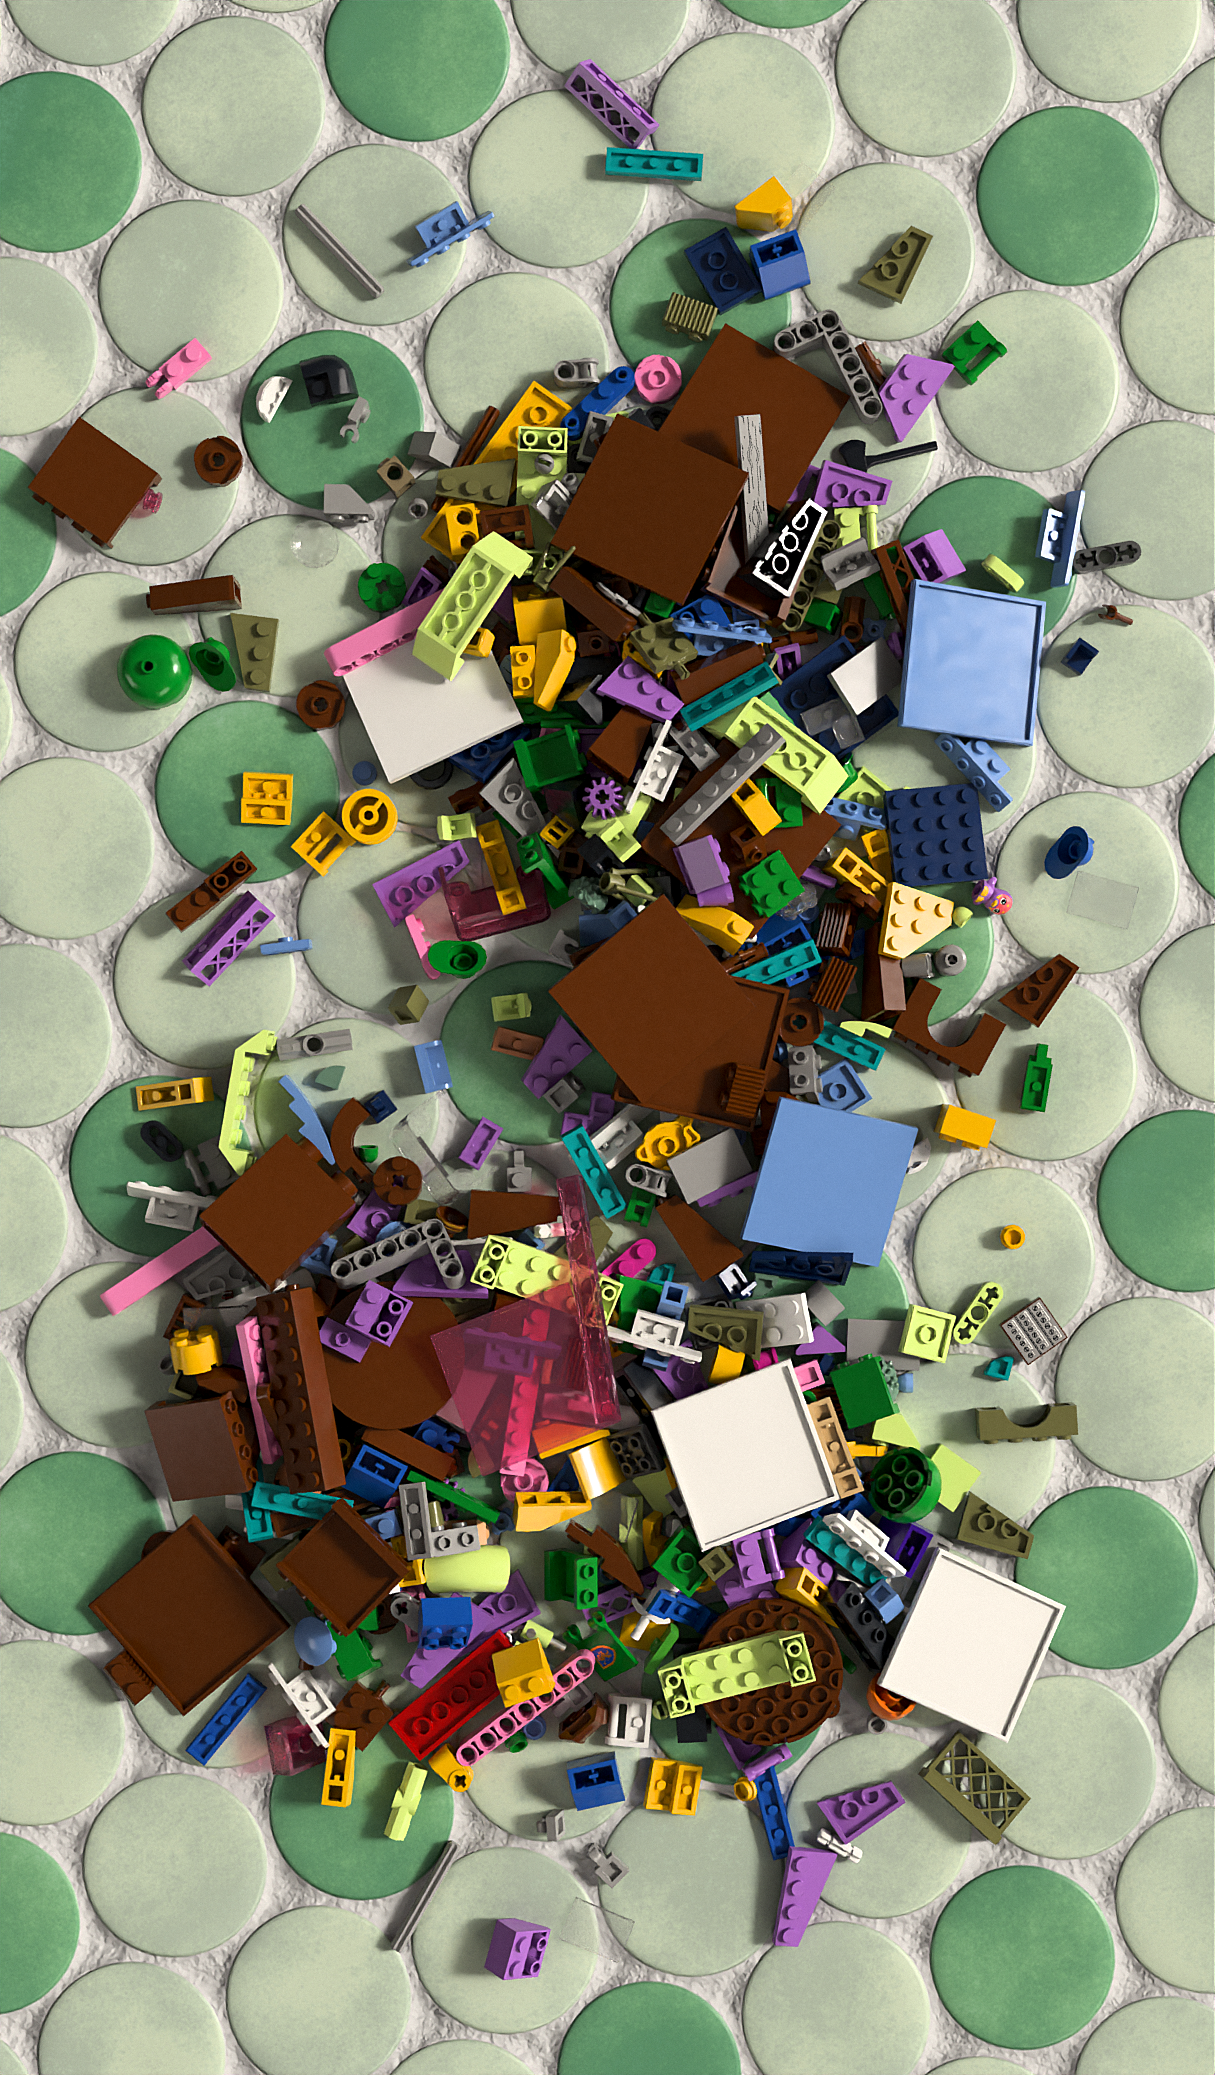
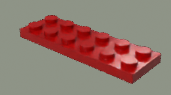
M500 1629L389 1721L388 1724L419 1761L500 1695L492 1654L513 1646Z

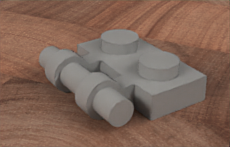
M221 1135L197 1145L201 1153L197 1157L194 1156L191 1149L182 1152L186 1160L184 1164L187 1169L190 1168L195 1179L193 1183L196 1189L199 1188L202 1196L212 1193L208 1186L209 1183L214 1181L217 1189H221L235 1182L240 1177L219 1149ZM204 1161L210 1172V1175L205 1177L198 1165Z

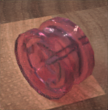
M149 489L144 498L143 509H151L152 513L156 514L161 506L163 494L160 492L155 494L154 490Z

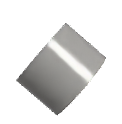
M817 1280L805 1292L808 1308L825 1326L845 1309L820 1280Z

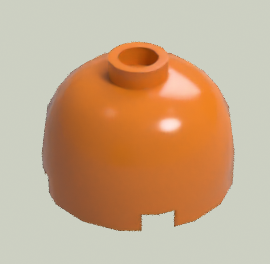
M877 1673L869 1683L866 1693L867 1702L872 1712L879 1718L889 1721L899 1720L908 1715L917 1702L879 1686L877 1682L881 1673Z

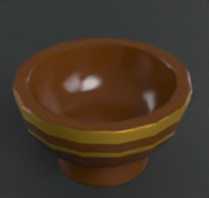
M439 1206L436 1210L435 1219L443 1223L449 1238H452L457 1233H461L468 1226L469 1221L467 1217L457 1209L449 1206Z

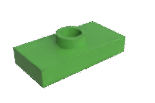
M672 1622L660 1639L658 1637L654 1639L649 1649L651 1652L644 1660V1671L650 1675L655 1672L678 1639V1626Z

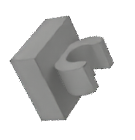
M554 1809L546 1817H542L541 1821H537V1832H547V1841L557 1842L566 1834L564 1809Z

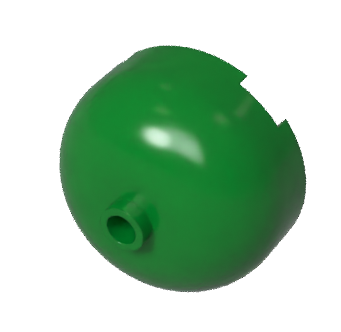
M150 634L134 639L123 649L117 663V678L123 692L133 702L144 708L158 710L178 703L186 695L192 682V669L190 660L181 646L168 637ZM145 666L153 667L150 671L145 670Z
M913 1447L889 1451L877 1462L870 1475V1478L875 1480L871 1483V1493H868L869 1501L878 1513L893 1522L907 1524L923 1519L935 1508L941 1495L942 1479L939 1469L933 1460Z

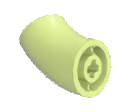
M480 1545V1550L426 1558L424 1561V1573L427 1586L433 1594L453 1592L502 1593L508 1584L510 1575V1556L505 1546Z

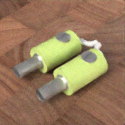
M531 1620L506 1633L508 1640L512 1642L511 1634L522 1628L520 1636L527 1640L538 1637L544 1649L551 1646L563 1653L567 1646L553 1638L554 1632ZM516 1640L513 1646L520 1644V1642ZM548 1663L550 1670L553 1671L555 1666Z

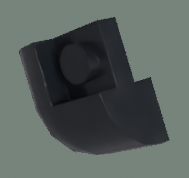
M320 355L300 361L303 379L312 407L333 401L340 403L359 397L353 372L349 364L342 358L335 355Z

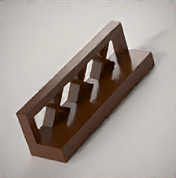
M897 539L871 550V554L879 563V575L904 640H906L909 608L904 594L905 592L910 594V590L907 587L908 585L911 587V580H914L900 541ZM895 546L898 557L895 564H892L886 549ZM896 570L906 575L907 580L904 587L899 585L895 574Z

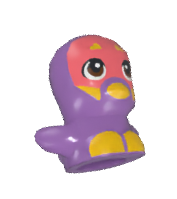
M991 877L988 881L981 879L972 891L973 904L980 905L983 903L987 909L997 915L1008 912L1013 902L1011 894L994 887L997 882L996 877Z

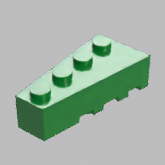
M308 1599L304 1603L309 1612H312L314 1605ZM327 1622L332 1639L337 1645L336 1652L331 1654V1656H335L339 1664L337 1665V1670L342 1679L346 1678L347 1681H357L383 1667L380 1659L374 1660L371 1654L373 1646L369 1639L367 1640L364 1635L361 1636L359 1633L361 1631L360 1628L357 1627L349 1636L345 1637L344 1635H338L331 1628L330 1625L332 1623Z

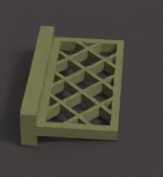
M958 1730L927 1767H923L918 1773L923 1780L994 1845H997L1002 1839L1000 1835L1031 1799ZM960 1739L966 1744V1755L954 1756L953 1746ZM970 1749H971L976 1755H971ZM981 1758L984 1761V1772L972 1773L971 1759ZM967 1759V1773L955 1774L954 1760ZM941 1760H950L951 1774H940L935 1769ZM989 1775H999L1001 1777L1002 1789H990ZM972 1776L985 1777V1790H973ZM956 1777H968V1791H958L956 1789ZM945 1778H951V1783ZM1007 1792H1017L1022 1797L1016 1806H1008ZM990 1793H1002V1807H991ZM973 1794H986V1808H976L974 1806ZM991 1811H1003L1004 1820L998 1827L992 1823Z

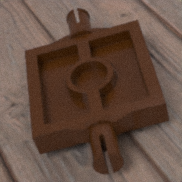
M357 1680L335 1707L336 1711L325 1719L334 1728L356 1731L355 1746L362 1752L395 1712L385 1704L382 1698L391 1687L387 1683L381 1690L386 1683L385 1680H382L375 1690L366 1688Z

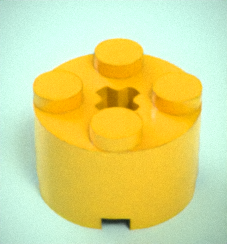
M203 1325L198 1330L188 1331V1329L177 1330L174 1332V1337L169 1341L175 1373L183 1370L184 1375L200 1374L212 1370L211 1365L217 1363V1366L223 1363L218 1332L213 1330V1325Z

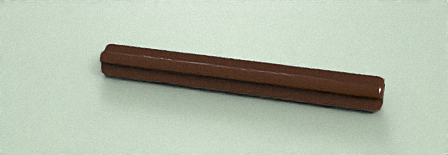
M491 405L487 407L453 468L471 465L500 415L497 408ZM436 496L431 504V509L439 513L449 498Z

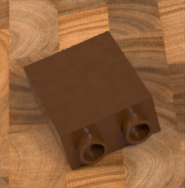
M285 1134L199 1215L201 1225L270 1294L355 1213L356 1202L352 1197L358 1192V1189L339 1170L331 1177L328 1176L317 1165L324 1157L323 1154L305 1136L295 1143Z

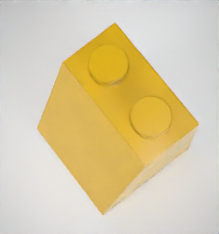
M533 583L511 586L519 645H535L536 659L537 634L563 629L567 632L563 599L554 590L544 593Z

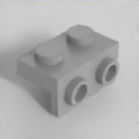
M863 537L820 557L824 575L836 591L846 588L850 584L869 577L880 570L878 561L868 551L866 540Z
M812 1045L790 1047L788 1049L790 1093L792 1095L806 1094L809 1102L819 1101V1093L823 1091L822 1079L818 1078V1070L821 1069L820 1055L816 1054Z
M466 1521L452 1524L453 1529L444 1530V1525L431 1528L434 1557L480 1550L477 1525L467 1526Z

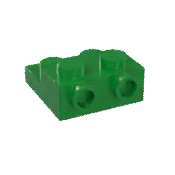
M780 850L774 851L737 876L740 881L738 883L740 890L745 896L749 895L753 902L751 906L754 912L763 918H769L805 891Z
M679 1525L664 1544L665 1548L651 1566L690 1598L708 1576L698 1562L714 1548L702 1552L694 1530L690 1526L684 1528Z

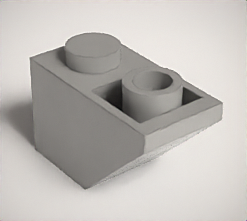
M324 484V515L326 519H330V522L342 523L344 519H354L356 523H368V520H375L372 508L349 485Z

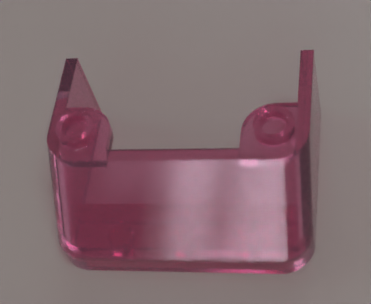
M521 865L517 868L516 876L526 908L504 916L494 886L471 892L466 882L455 881L448 883L443 867L438 868L449 913L457 938L461 941H475L547 921L551 916V909L539 868H535L527 874L522 870Z

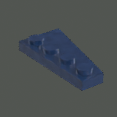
M753 1251L749 1263V1272L815 1282L820 1280L822 1283L845 1286L853 1262V1253Z

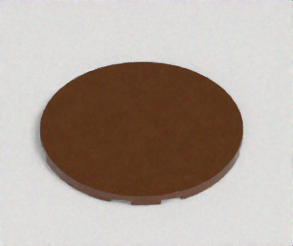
M397 1281L377 1282V1284L393 1292V1287ZM365 1286L353 1291L342 1299L330 1312L328 1318L346 1327L345 1323ZM402 1296L412 1301L413 1305L391 1346L388 1347L371 1341L360 1363L321 1343L331 1401L346 1417L373 1429H403L413 1427L430 1419L449 1402L457 1389L463 1373L465 1348L462 1332L455 1316L438 1297Z
M755 1598L727 1609L708 1627L697 1650L700 1651L777 1630L803 1632L816 1681L794 1687L788 1681L702 1704L710 1718L722 1730L737 1739L740 1738L755 1745L773 1746V1744L792 1743L809 1735L829 1717L835 1708L840 1690L842 1689V1657L831 1630L819 1616L808 1608L781 1598Z

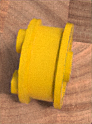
M375 789L359 790L353 793L343 806V825L346 831L360 843L367 845L382 843L393 834L397 826L398 816L396 808L389 797L381 791Z

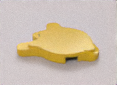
M678 1115L673 1120L654 1124L645 1133L641 1144L636 1147V1158L640 1161L648 1162L660 1170H670L666 1159L700 1141V1135L692 1128L693 1119Z

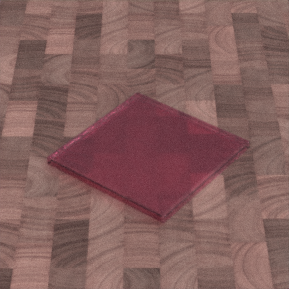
M569 1282L430 1335L482 1477L620 1422Z

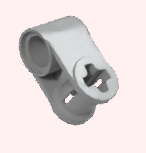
M582 358L559 361L554 368V383L564 389L597 387L600 384V379L597 377L599 360L597 358ZM562 370H567L571 376L564 379L558 373Z
M933 953L912 954L903 958L902 971L904 977L913 979L935 977V973H932L931 964Z
M638 1163L627 1166L624 1173L625 1179L629 1184L663 1197L667 1195L665 1191L669 1178L673 1177V1174ZM633 1168H640L643 1175L639 1181H632L629 1177L630 1171Z
M406 1592L396 1593L391 1600L392 1615L418 1633L420 1601ZM406 1602V1608L398 1609V1604Z

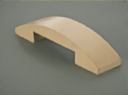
M830 1396L807 1404L840 1498L842 1499L864 1491Z

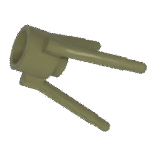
M550 542L546 544L538 565L531 574L534 576L532 583L544 593H548L549 590L553 591L549 586L557 576L558 570L575 551V546H571L552 570L548 567H545L543 570L542 567L551 548ZM580 559L571 567L578 568L585 561Z
M610 868L609 872L602 874L599 881V887L603 894L610 895L620 901L624 900L628 904L631 902L618 893H627L649 901L657 898L626 888L625 880L620 876L647 873V868Z

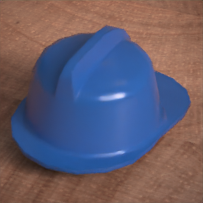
M1072 826L1068 828L1046 854L1044 861L1045 870L1050 877L1054 879L1065 878L1078 866L1085 865L1091 860L1094 840L1088 837V834L1082 827Z

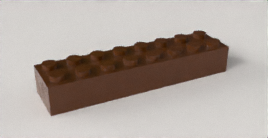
M308 1287L256 1297L270 1383L272 1384V1391L275 1392L273 1399L279 1420L277 1422L290 1494L326 1491L346 1485L312 1289Z

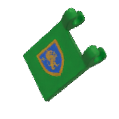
M595 1611L592 1614L593 1617L589 1618L587 1623L592 1629L597 1630L596 1632L582 1639L577 1625L571 1624L567 1627L568 1630L562 1634V1637L565 1641L573 1644L578 1650L588 1649L594 1654V1669L606 1682L637 1666L639 1662L609 1628L604 1614L601 1611Z

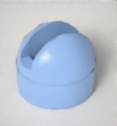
M913 1373L900 1375L897 1381L899 1390L903 1393H913Z

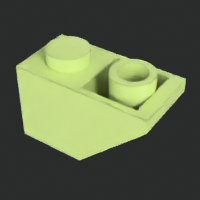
M901 1413L872 1422L869 1435L872 1439H875L874 1443L882 1446H889V1443L896 1444L900 1450L909 1447L920 1450L921 1445Z

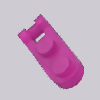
M639 1239L601 1273L609 1276L615 1272V1274L633 1278L653 1260L656 1255V1246L650 1239Z

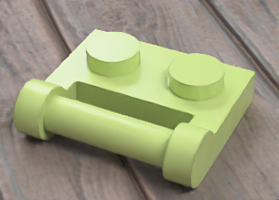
M876 505L837 508L833 510L834 521L839 524L841 529L836 549L860 538L859 516H866L868 551L871 553V550L880 547L877 543L876 514H878V508Z

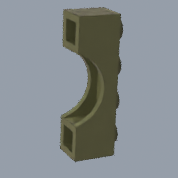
M1072 1402L1047 1404L1043 1415L1030 1424L1011 1422L999 1406L975 1408L976 1435L980 1441L983 1440L984 1444H997L998 1439H1008L1010 1443L1023 1442V1438H1032V1441H1046L1047 1437L1056 1436L1058 1440L1071 1439V1435H1078L1077 1406Z

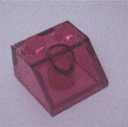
M297 1716L283 1718L264 1726L273 1775L293 1776L327 1761V1748L322 1744L316 1745L309 1735L313 1730L308 1724L303 1726ZM321 1721L316 1726L325 1738L323 1725Z

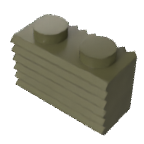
M672 292L662 319V326H665V330L672 334L685 333L689 339L695 342L708 341L718 308Z

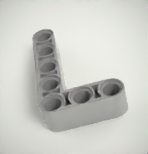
M831 309L821 311L777 333L774 339L773 351L786 359L822 342L847 395L850 396L849 399L859 419L865 424H873L878 420L882 411V403L837 312ZM830 320L834 326L826 328L823 326L822 321ZM808 330L811 332L812 337L803 338L800 332ZM780 341H787L791 347L782 349L778 343ZM839 341L843 343L844 348L838 350L833 347L832 343ZM851 363L854 365L855 370L847 371L844 369L843 364ZM860 384L864 386L866 391L858 393L854 390L853 386ZM872 406L875 408L876 413L869 415L865 412L864 408Z
M429 1219L340 1258L331 1266V1274L337 1286L341 1289H350L431 1253L448 1288L458 1289L466 1281L458 1255L443 1223L438 1219ZM434 1232H439L436 1236H430ZM411 1242H417L413 1246H408ZM389 1252H394L391 1256H385ZM442 1252H448L445 1256H439ZM371 1262L368 1266H363L364 1263ZM343 1272H348L347 1275L340 1276ZM451 1272H458L454 1276H448Z

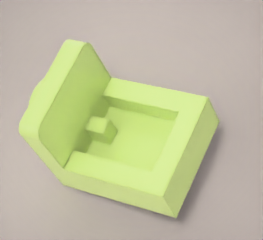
M475 813L437 817V833L440 840L457 841L477 838Z
M617 818L606 824L598 833L600 838L623 863L642 847Z
M527 993L491 998L494 1022L530 1017L532 1005Z

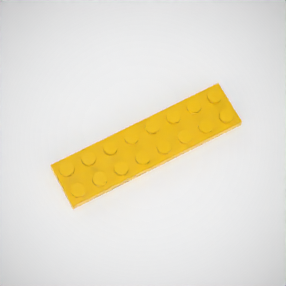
M533 381L473 465L515 458L510 500L517 490L518 427L560 428L562 419L573 408ZM448 499L423 533L421 539L451 561L461 564L463 560L454 561L452 557L445 507L473 502ZM474 503L475 510L480 511L503 508ZM462 515L459 517L458 523L462 525L468 524L471 517ZM478 525L479 534H483L482 525ZM465 539L461 546L469 549L475 542L472 539Z

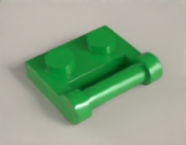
M977 320L942 353V357L949 364H953L955 366L954 370L972 386L978 380L977 377L998 357L1002 358L1007 353V349ZM989 346L992 351L971 370L966 368V365L985 347Z
M780 778L755 779V785L768 802V787L774 786L775 810L782 821L773 829L802 827L801 794Z

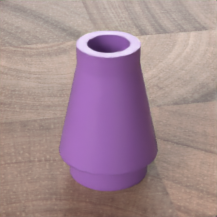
M730 883L722 884L696 894L699 907L728 906V903L734 902Z

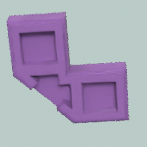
M592 1091L589 1115L564 1111L560 1135L582 1124L588 1136H590L613 1118L615 1100L611 1099L610 1094Z

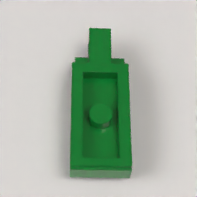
M1037 1043L1035 1054L1029 1055L1019 1107L1021 1109L1045 1112L1053 1064H1051L1052 1058L1047 1057L1049 1046L1047 1044Z

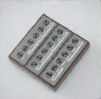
M1037 1297L999 1324L1027 1365L1068 1338L1040 1297Z

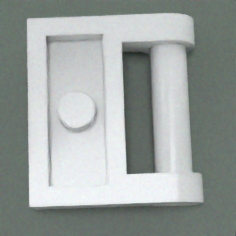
M609 1693L608 1734L605 1735L604 1743L614 1746L648 1748L652 1697ZM620 1704L627 1705L625 1736L617 1735Z

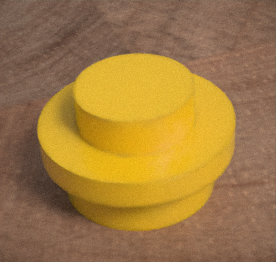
M1008 1225L1001 1231L1000 1240L1006 1248L1017 1249L1023 1245L1025 1234L1019 1226Z
M742 1776L734 1784V1793L741 1801H751L757 1795L756 1785L753 1781L749 1782L748 1778Z

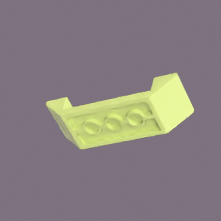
M518 427L516 506L529 504L535 540V549L527 550V548H521V550L533 557L522 576H532L531 574L537 567L548 542L551 543L556 533L553 527L531 506V503L543 485L556 479L561 482L566 473L568 428ZM548 454L553 458L554 468L549 474H540L535 469L534 463L538 455ZM539 459L538 463L544 464L548 467L551 464L541 459ZM524 531L515 532V539L525 538ZM551 546L542 569L544 570L545 567H548L552 570L563 557V551Z
M494 531L473 545L419 626L412 655L452 681L465 662L460 658V655L513 575L520 579L533 557Z
M757 697L749 699L701 726L721 741L725 737L740 749L765 724L768 723L786 742L762 765L803 795L801 802L818 815H820L848 777V774L832 753Z
M262 1030L238 1047L234 1053L219 1149L238 1176H242L257 1161V1157H254L255 1151L236 1148V1144H240L242 1139V1130L239 1129L240 1120H244L246 1115V1106L243 1105L244 1096H248L251 1083L247 1081L248 1073L252 1072L254 1068L255 1058L251 1057L252 1053L271 1055L272 1051H276L278 1037L274 1036L275 1031Z
M489 1234L470 1278V1281L490 1289L497 1287L579 1317L582 1322L603 1330L607 1327L623 1288L622 1283L594 1269L510 1238Z
M777 1630L681 1655L658 1669L670 1718L694 1713L695 1705L790 1681L791 1686L794 1687L816 1681L804 1634L801 1631Z

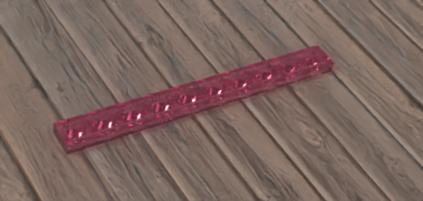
M577 1174L556 1179L594 1421L595 1424L622 1419L582 1175Z

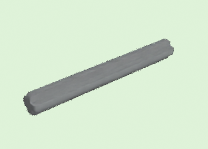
M301 204L295 210L296 216L374 298H379L384 293L383 286L305 204Z
M450 1840L433 1868L391 1942L393 1950L399 1953L402 1952L460 1851V1845L455 1841Z

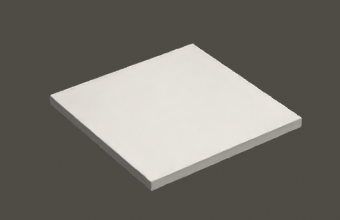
M415 639L343 675L390 784L523 723V719L492 651H490L488 658L462 653L460 658L465 662L453 680L450 681L412 655Z
M789 1358L650 1410L702 1552L841 1499Z
M936 1546L877 1684L1008 1743L1066 1606Z

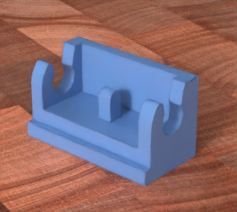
M442 1040L414 1046L425 1093L453 1087Z

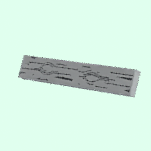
M760 414L734 417L738 468L749 473V478L740 493L745 564L769 534Z

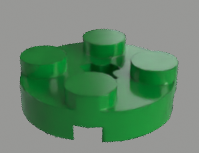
M373 563L363 571L358 581L360 598L366 607L379 613L389 612V610L399 607L407 593L403 574L398 568L388 563ZM386 582L389 590L379 594L376 585Z

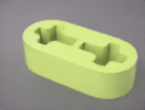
M989 554L981 563L984 570L1009 591L1017 593L1024 585L1023 579L996 556Z

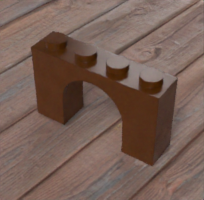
M922 978L917 979L905 1001L906 1011L898 1014L891 1027L895 1033L893 1037L904 1043H907L908 1040L915 1043V1049L926 1055L930 1051L938 1056L937 1061L946 1066H949L951 1063L959 1067V1073L969 1078L972 1075L979 1076L1006 1024L986 1013H981L969 1037L962 1044L955 1047L939 1044L933 1039L928 1030V1016L942 989Z

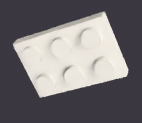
M805 1292L736 1302L737 1309L764 1312L761 1348L803 1344L814 1341Z

